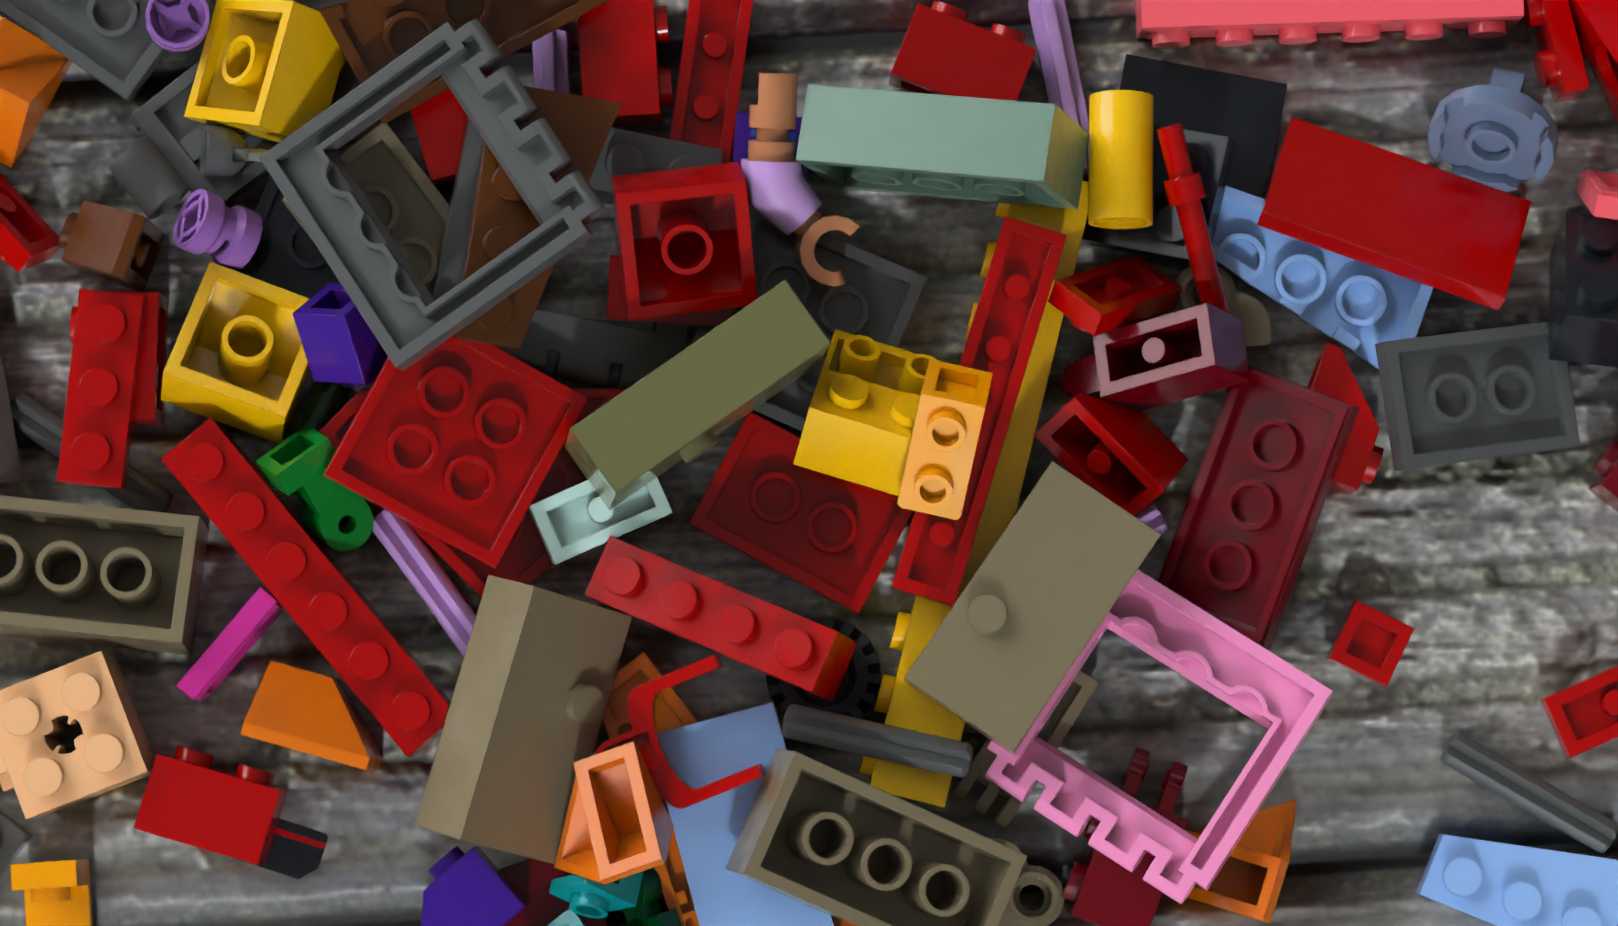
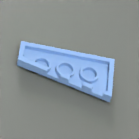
M1228 186L1225 187L1212 243L1218 265L1378 370L1375 344L1385 341L1416 338L1433 287L1258 226L1257 222L1264 199Z
M1439 834L1416 894L1494 926H1618V860Z

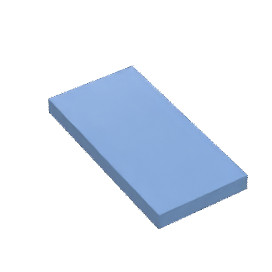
M773 702L658 733L671 765L681 779L694 788L703 787L758 764H762L766 774L776 750H786ZM765 776L683 809L675 808L666 801L699 926H834L831 915L725 869Z

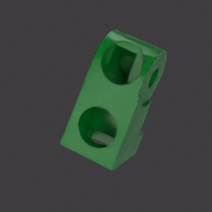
M305 425L255 462L270 484L288 496L293 492L296 493L303 504L302 519L304 525L315 537L335 550L341 552L352 551L361 547L372 532L373 515L371 509L363 497L323 476L336 450L327 437L309 425Z

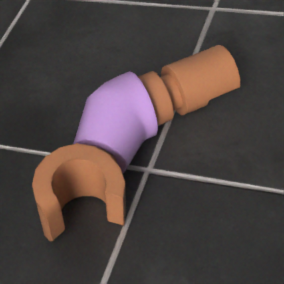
M759 73L758 104H750L749 127L756 128V139L748 140V158L741 159V170L746 178L748 203L784 234L789 235L793 231L797 234L795 243L797 260L810 277L820 284L828 286L844 285L846 281L839 267H825L818 264L814 253L815 245L820 236L827 231L838 230L851 236L860 226L845 215L833 212L821 214L818 208L822 202L803 176L802 164L795 160L796 142L788 141L789 129H796L798 74Z

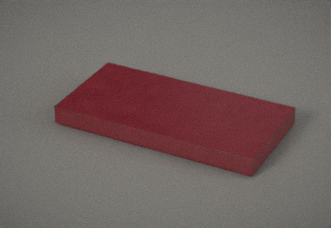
M1248 364L1251 381L1230 386L1227 390L1158 582L1265 649H1271L1360 407Z

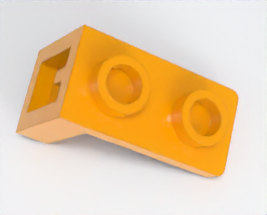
M929 359L897 504L899 507L953 520L961 517L993 373Z
M89 858L10 865L12 891L24 890L26 926H93Z

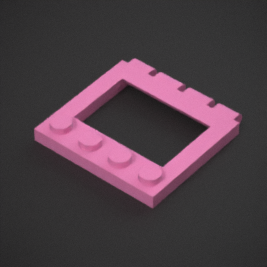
M1137 569L1015 751L1011 754L995 742H990L987 749L995 754L996 758L989 767L985 779L1021 802H1024L1036 784L1040 783L1045 789L1038 798L1033 810L1075 837H1078L1093 817L1100 823L1088 842L1089 846L1131 873L1139 865L1146 852L1154 856L1155 859L1146 871L1143 880L1179 904H1183L1196 884L1206 891L1209 889L1332 697L1333 690ZM1106 629L1114 632L1268 729L1199 839L1038 737L1041 729Z

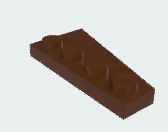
M524 86L539 110L533 117L524 122L521 127L524 129L535 120L545 118L574 161L567 170L555 177L557 181H560L574 171L580 170L589 183L621 103ZM484 140L482 141L462 281L540 226ZM555 264L456 333L453 339L519 349Z

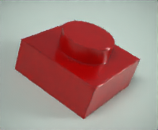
M1357 600L1353 601L1326 659L1383 687L1387 686L1414 628Z

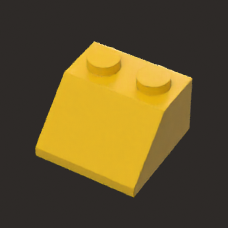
M216 0L184 117L209 125L229 127L237 130L239 133L280 143L331 106L339 73L346 62V58L321 13L295 1Z
M209 262L163 371L160 400L280 444L310 371L293 313L310 298Z

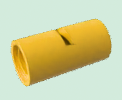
M1108 90L1096 92L1089 96L1088 224L1091 226L1105 229H1137L1153 224L1154 96L1150 93L1135 90Z

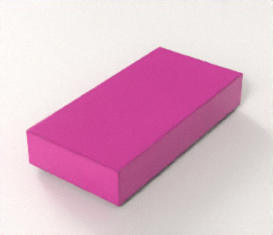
M260 587L176 686L192 700L207 701L283 612V606L268 589Z

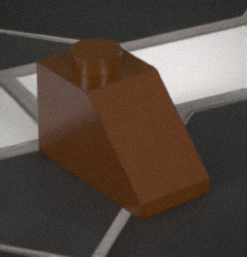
M84 200L79 214L71 212L62 228L59 248L65 249L61 260L72 268L127 288L144 292L166 234L144 216Z

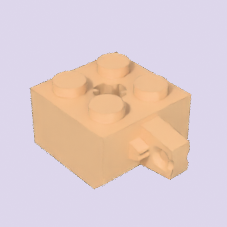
M101 650L0 690V784L3 792L11 789L15 790L25 819H37L58 812L150 775L155 758L115 653ZM67 719L68 724L81 725L83 732L82 735L74 739L76 750L71 753V746L60 745L58 735L65 731L63 722Z

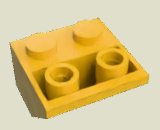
M835 329L809 406L793 464L899 496L929 359H937L930 355L917 354L880 343L867 336L854 335Z

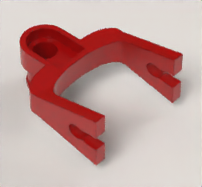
M719 655L709 656L633 688L628 698V714L633 730L605 741L597 748L594 754L596 755L634 741L640 749L657 790L670 805L679 809L689 807L766 775L762 764H758L703 787L694 788L677 774L662 746L655 719V701L658 694L723 668Z

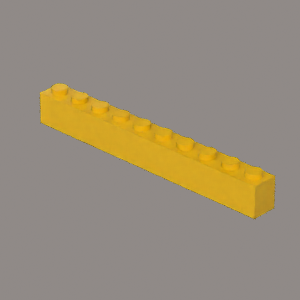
M1082 180L1078 210L997 203L996 217L1004 218L1007 216L1066 234L1067 236L956 601L1016 514L1034 439L1033 434L1036 431L1064 313L1051 305L1048 300L1055 281L1074 274L1088 216L1089 182ZM988 241L980 278L986 279L997 242ZM973 302L965 339L968 338L978 305L977 302ZM915 596L910 614L898 611L889 649L901 651L895 676L883 673L874 711L886 714L884 724L961 741L965 722L904 681V677L951 610V606ZM863 756L859 771L860 774L871 776L869 785L891 795L945 808L952 775Z

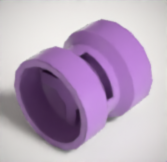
M149 0L145 11L147 31L152 40L162 49L172 52L189 51L198 46L207 34L210 23L209 6L205 0Z
M200 188L194 191L182 205L176 218L173 240L176 247L196 255L204 252L209 253L214 263L237 271L250 261L257 249L263 229L262 218L259 213L240 205L232 208L225 206L222 197Z

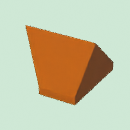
M632 741L573 762L576 776L554 868L605 885L665 864L673 824L638 745Z
M1297 798L1259 810L1209 889L1206 891L1196 884L1187 898L1270 924L1290 860ZM1205 828L1194 832L1186 831L1199 839Z

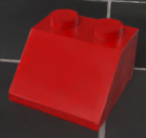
M738 162L610 176L616 237L629 320L745 307L757 299L746 178Z

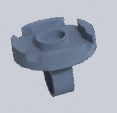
M1494 67L1489 86L1475 85L1458 89L1439 102L1428 131L1429 152L1435 160H1437L1438 154H1440L1443 160L1452 165L1451 173L1503 192L1515 191L1519 189L1521 180L1530 179L1537 175L1536 181L1538 182L1548 174L1554 162L1559 143L1557 125L1546 108L1522 93L1526 73Z

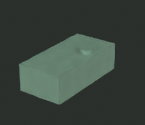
M807 84L796 160L835 188L1078 210L1089 134L1061 108L1051 103Z

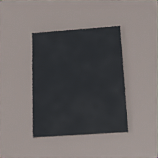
M1126 54L1119 90H1135L1152 94L1154 96L1153 124L1169 126L1182 123L1183 129L1230 137L1236 144L1226 186L1265 199L1271 177L1287 84ZM1091 244L1092 246H1097V247H1103V248H1108V249H1113V250H1119V251H1124V252H1129V253H1135V254H1140V255H1145V256H1151V257H1156V258H1161V259H1167V258H1162V257H1157V256H1152V255H1146V254H1141V253L1130 252V251H1125V250H1120V249L1109 248V247H1104V246H1099V245ZM1167 259V260H1172V261H1177V262H1183V261H1178V260H1173V259Z

